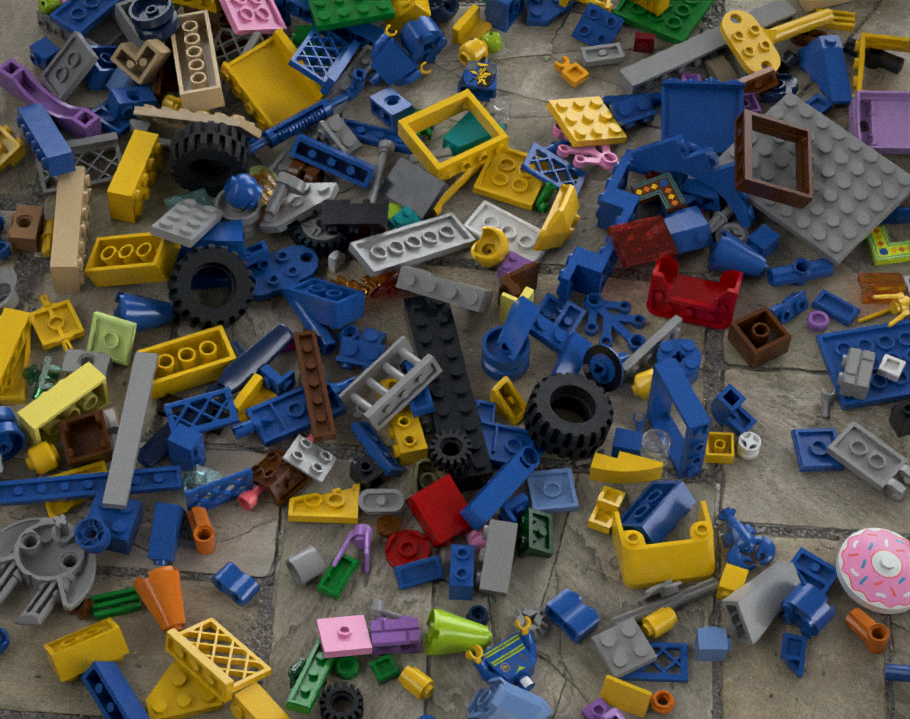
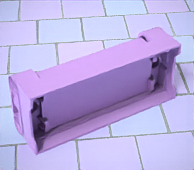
M857 91L849 105L850 134L879 154H910V91ZM860 126L864 127L866 132H861Z

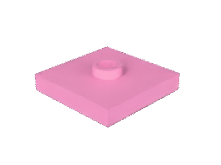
M364 615L317 619L316 626L324 658L372 654V644Z

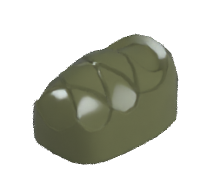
M423 458L416 462L411 476L412 494L414 495L446 475L445 469L442 472L438 471V466L435 468L429 458Z

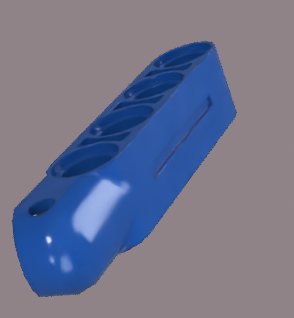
M524 446L518 450L459 513L475 531L480 529L538 466L540 463L538 452L531 446Z

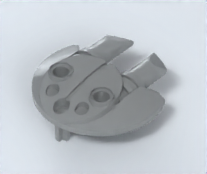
M64 514L54 518L38 517L24 519L0 530V606L16 584H20L21 581L31 588L34 586V589L37 591L15 621L16 625L41 626L55 605L60 604L61 601L64 610L72 611L86 598L94 584L97 571L95 554L87 553L77 544L74 538L75 527L67 523Z

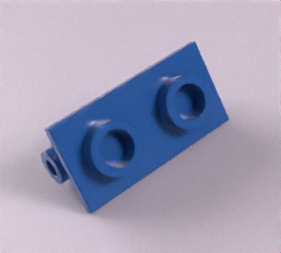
M806 290L792 292L790 296L781 301L782 304L777 303L773 307H769L770 311L783 325L809 308Z

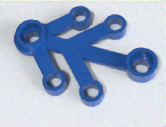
M596 292L590 293L584 298L583 306L589 312L588 323L585 325V334L587 336L594 337L598 333V325L596 324L598 313L604 319L603 332L599 344L612 348V328L628 343V348L632 353H635L646 342L644 336L640 334L632 335L621 324H632L635 329H642L645 326V317L643 315H628L631 311V304L628 301H607ZM607 309L618 310L619 314L610 313Z

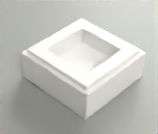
M885 354L877 374L898 382L906 362Z

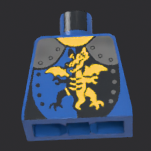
M482 57L479 62H468L458 81V93L469 89L477 100L495 103L497 66L490 64L491 61L487 57Z

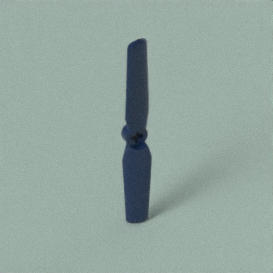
M279 323L224 369L217 384L209 386L205 393L225 387L231 388L232 395L241 391L255 373L260 374V368L265 364L269 365L294 340L291 330L285 324ZM225 395L220 396V401H218L217 399H215V401L223 404L226 400ZM206 400L191 404L190 406L201 410ZM210 403L205 413L211 415L214 409L219 407ZM184 406L175 414L176 416L179 417V415L184 409ZM188 409L182 419L193 423L198 413ZM201 416L196 425L205 424L209 419ZM168 422L139 449L137 460L144 467L152 468L169 454L167 439L171 435V430Z

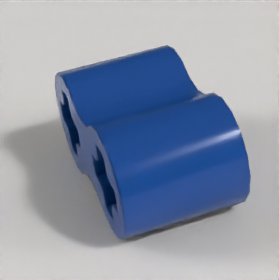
M227 562L211 578L218 590L230 596L235 603L242 607L260 591L259 584L251 576L243 573L232 562Z

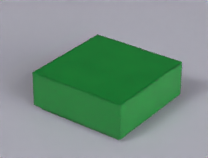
M391 653L369 662V667L379 685L393 680L401 674Z

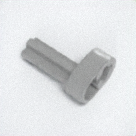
M280 171L275 180L277 185L264 211L268 212L267 214L276 216L288 191L296 195H302L306 187L304 181L289 173Z

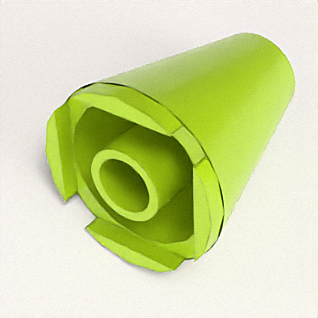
M431 608L426 623L429 628L428 633H425V654L439 656L465 653L468 650L474 652L475 650L472 647L474 645H479L482 650H486V647L491 645L492 632H489L488 626L438 608Z

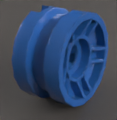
M88 517L77 524L74 538L84 551L97 554L104 551L110 544L111 532L100 519ZM96 532L95 538L89 539Z

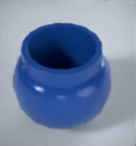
M239 173L235 177L231 175L228 178L223 190L226 191L225 199L229 205L237 209L244 208L250 211L258 202L263 187L258 185L257 180L247 173Z

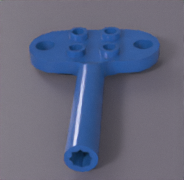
M304 245L288 246L272 253L263 262L247 266V269L252 271L253 276L251 280L255 284L252 300L262 301L277 295L284 296L306 330H315L318 347L324 355H328L336 350L337 343L325 325L319 323L286 293V288L311 279L317 274L319 259L311 248H307ZM310 258L312 261L303 262L302 259Z

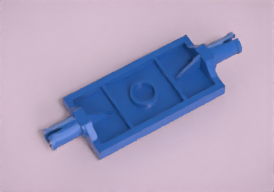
M354 376L337 384L335 382L329 383L325 377L333 419L346 414V408L338 395L355 380ZM303 386L245 409V415L248 420L231 427L233 435L237 440L255 432L265 448L311 429Z

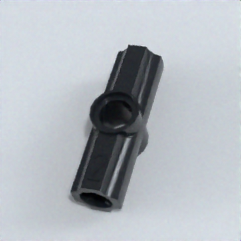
M848 37L843 52L857 58L858 52H855L856 39ZM865 48L864 65L867 68L877 69L880 67L899 75L905 62L904 58L881 49Z

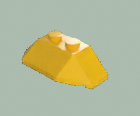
M562 183L533 250L541 251L562 247L566 239H571L575 229L571 226L576 227L580 215L577 214L580 204L573 185Z

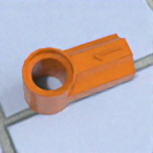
M200 506L192 507L191 510L186 512V516L195 542V549L199 554L209 555L216 548L214 529L211 527L206 508Z
M860 608L853 609L845 618L844 623L866 642L865 645L868 651L874 654L883 653L886 650L890 634L887 626L876 623Z

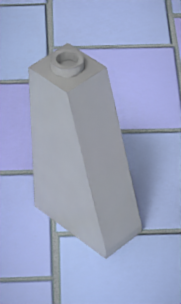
M776 562L721 601L737 644H755L781 611V602L800 583L793 562Z

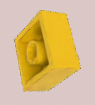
M709 432L704 463L733 464L734 433Z

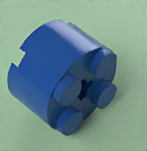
M419 16V20L409 21L402 28L399 35L401 45L415 62H427V64L434 62L436 56L447 45L445 35L433 19L428 16Z
M690 339L663 341L658 349L655 364L675 358L692 386V383L698 378L701 363V354L695 346V342Z
M800 582L781 602V610L783 612L781 618L788 625L795 624L800 628V633L803 636L811 639L813 636H817L836 615V610L833 605L829 607L826 603L828 597L812 584L807 583L803 586V582Z

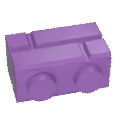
M409 615L401 616L398 619L379 617L375 621H370L372 656L386 655L388 653L420 652L418 617L412 618Z

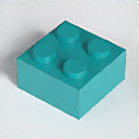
M406 205L389 219L387 227L393 230L422 220Z

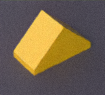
M504 376L490 390V402L496 403L495 412L512 424L517 425L523 419L527 405L508 376Z

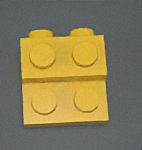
M0 125V173L9 164L14 167L28 153L24 149L27 145L19 137L14 139L12 136L15 133L7 125L4 127Z

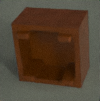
M102 409L58 421L67 464L71 469L102 460L105 463L112 461L115 445L109 419Z

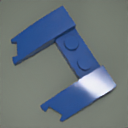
M523 295L515 300L496 343L499 346L504 342L511 352L506 357L507 361L512 363L515 360L527 335L530 334L559 354L551 373L552 377L553 374L560 372L562 374L572 372L577 376L583 365L584 355L592 343L577 332L568 334L538 313L540 307Z

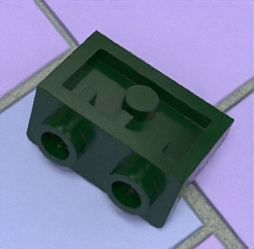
M528 508L523 514L518 516L516 522L518 523V538L516 540L518 557L523 558L528 553L550 558L554 554L553 515Z

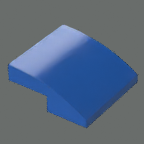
M548 292L541 301L538 313L568 334H572L587 312L570 300L564 303Z

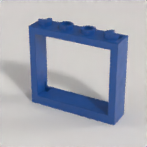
M673 358L654 365L646 418L680 479L701 473L711 420L678 362ZM672 402L686 425L685 438H683L670 415Z

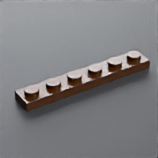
M315 330L293 333L313 442L336 440V431Z

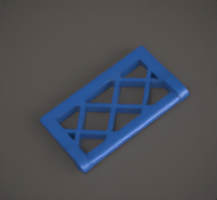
M535 142L531 145L520 168L545 184L547 182L553 183L557 191L560 190L562 183L571 184L575 187L577 195L587 175L586 172ZM535 152H537L545 158L537 159ZM547 162L550 170L542 171L539 163ZM552 162H554L562 168L555 169ZM535 164L537 171L529 167V165ZM565 172L568 181L561 182L557 173ZM570 173L576 175L578 179L573 180ZM552 174L555 181L546 177L545 175Z
M225 387L176 402L163 404L171 433L179 422L190 426V428L200 433L240 423L232 398L231 388ZM223 395L226 397L223 404L213 400V398ZM206 400L201 410L190 406L191 404ZM210 403L220 407L215 417L205 413ZM184 406L179 417L172 413V409ZM188 409L198 413L193 423L182 419ZM223 410L230 412L231 417L218 419ZM201 416L212 420V422L196 425Z
M248 467L240 472L184 491L187 512L196 506L206 508L207 511L236 500L243 491L252 490V469ZM230 485H235L230 491L226 490ZM208 493H214L209 499L204 498Z
M649 642L653 649L660 650L656 654L657 658L664 654L672 663L663 669L654 661L650 664L660 673H644L643 670L650 665L647 664L635 670L636 672H631L619 678L623 681L688 683L687 643ZM666 650H680V656L675 659ZM676 665L680 669V674H668L667 671Z

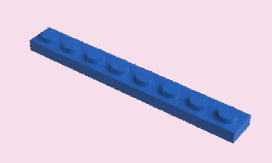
M181 465L135 469L129 495L183 490ZM109 472L0 481V507L95 498L97 492H105Z

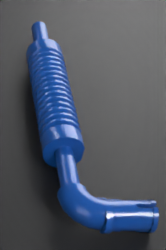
M357 68L353 71L351 85L343 91V94L330 101L323 98L310 105V107L294 114V116L263 131V138L250 145L251 154L266 145L269 148L279 145V143L331 116L333 108L345 101L353 100L364 88L365 70Z

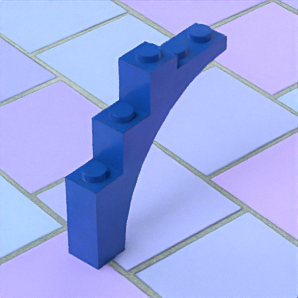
M680 134L638 147L631 153L638 173L650 170H671L685 173L701 180L724 198L734 211L742 228L749 227L756 220L755 210L748 201L749 194L735 190L734 162L719 166V157L712 147L689 153V144L683 135Z

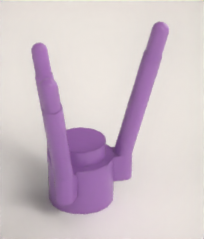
M358 524L355 526L354 531H349L346 541L331 566L333 568L336 567L350 542L353 541L357 548H364V572L368 573L372 528L367 524Z

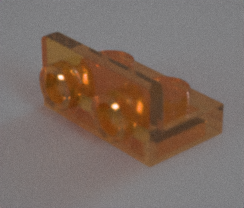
M900 272L858 273L857 282L862 290V304L891 303L893 300L873 299V295L898 294L901 292L905 295L906 283Z

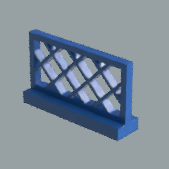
M314 26L288 65L321 85L320 92L327 96L359 48L360 43L353 40L349 44L329 30L319 32L324 35V37H320ZM311 42H316L318 46H313ZM323 43H328L329 47H325ZM304 51H309L311 55H306ZM316 52H321L323 56H318ZM328 53H333L335 57H330ZM297 61H303L305 65H302ZM310 61L315 62L317 66H312ZM322 62L327 63L329 67L323 66ZM315 72H320L322 77L316 74Z

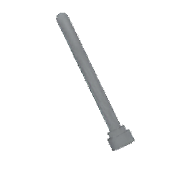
M381 140L378 145L377 151L380 157L368 196L370 203L376 202L387 159L394 153L395 144L390 140Z

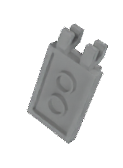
M852 421L827 447V454L879 492H887L888 496L897 502L903 497V493L907 489L904 485L910 488V466L906 465L908 460L855 421Z

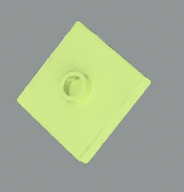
M98 311L94 312L87 351L111 354L112 362L124 366L130 365L137 323Z

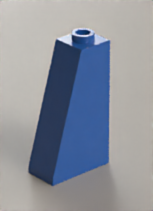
M242 219L218 222L191 248L181 245L179 255L184 256L188 251H193L199 246L207 247L209 244H215L217 248L221 246L228 247L227 251L231 253L234 250L239 254L237 257L240 260L246 259L245 233Z

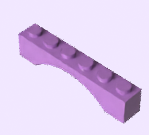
M10 58L0 66V86L28 105L41 102L54 123L78 139L102 134L100 116L86 107L72 106L56 98L31 75L26 67L14 59Z

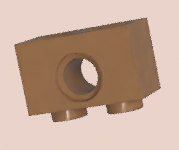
M17 205L16 213H12V229H9L7 233V240L11 242L12 251L38 253L41 241L40 236L44 228L43 223L46 220L43 206Z

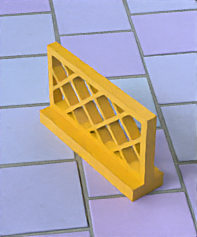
M212 617L180 632L175 628L166 631L165 651L224 703L232 700L234 692L272 673V669ZM211 627L216 631V633L202 631ZM191 637L198 639L197 642L188 641L186 638ZM201 639L215 640L214 644L200 642ZM217 642H228L231 646L217 645ZM200 650L212 651V655L203 654ZM215 652L230 653L229 657L215 656ZM232 655H243L246 659L232 658ZM215 663L228 665L227 668H220ZM230 665L245 666L244 670L230 669ZM248 667L258 668V669H260V671H258V672L247 671V668H248ZM229 676L241 677L243 679L234 683V680Z

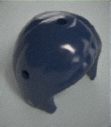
M428 0L431 11L430 18L436 23L449 22L459 10V0Z

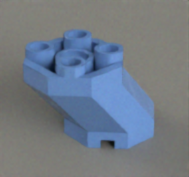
M500 676L489 679L486 682L489 687L486 690L480 688L467 707V711L470 713L467 715L468 719H549L552 715V709L549 708L548 702L542 697L510 684Z

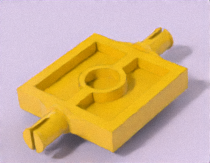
M44 294V298L41 295L39 300L43 306L31 312L30 316L32 327L43 350L45 351L62 345L65 354L67 349L74 350L70 342L84 337L85 331L70 300L51 303L47 294Z

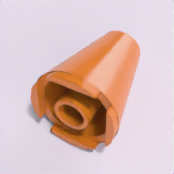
M164 566L147 572L149 576L143 580L141 576L133 582L134 589L163 633L173 628L178 632L182 631L186 625L178 567L174 570L173 566Z

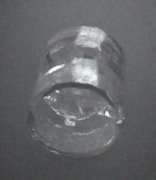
M660 429L647 431L641 440L639 456L664 462V468L669 458L670 436Z

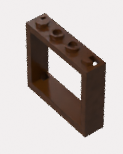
M744 109L734 120L735 190L803 209L813 200L814 173H812L814 158L812 156L813 141L811 129ZM752 131L795 143L796 190L753 178Z

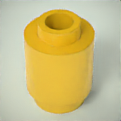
M661 607L642 619L641 629L647 637L656 639L674 628V624L678 622V619L670 607Z
M407 666L398 678L401 686L418 700L428 699L435 690L434 680L417 667Z

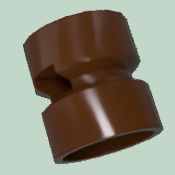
M297 158L293 159L286 173L307 183H322L325 175L324 170L309 165V163Z

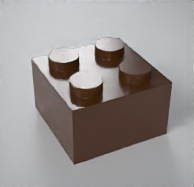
M765 306L731 322L727 339L749 367L754 369L787 353L791 335L770 309Z

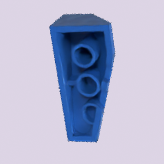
M839 35L818 36L797 52L801 58L799 66L803 72H807L810 75V80L813 83L816 82L818 84L820 92L832 105L850 104L852 96Z
M696 205L673 212L670 216L622 248L629 268L658 259L659 254L674 256L714 245L709 223Z

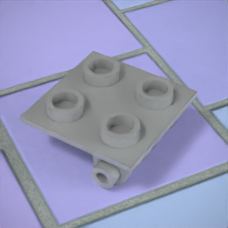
M299 434L282 459L317 482L322 483L338 458Z

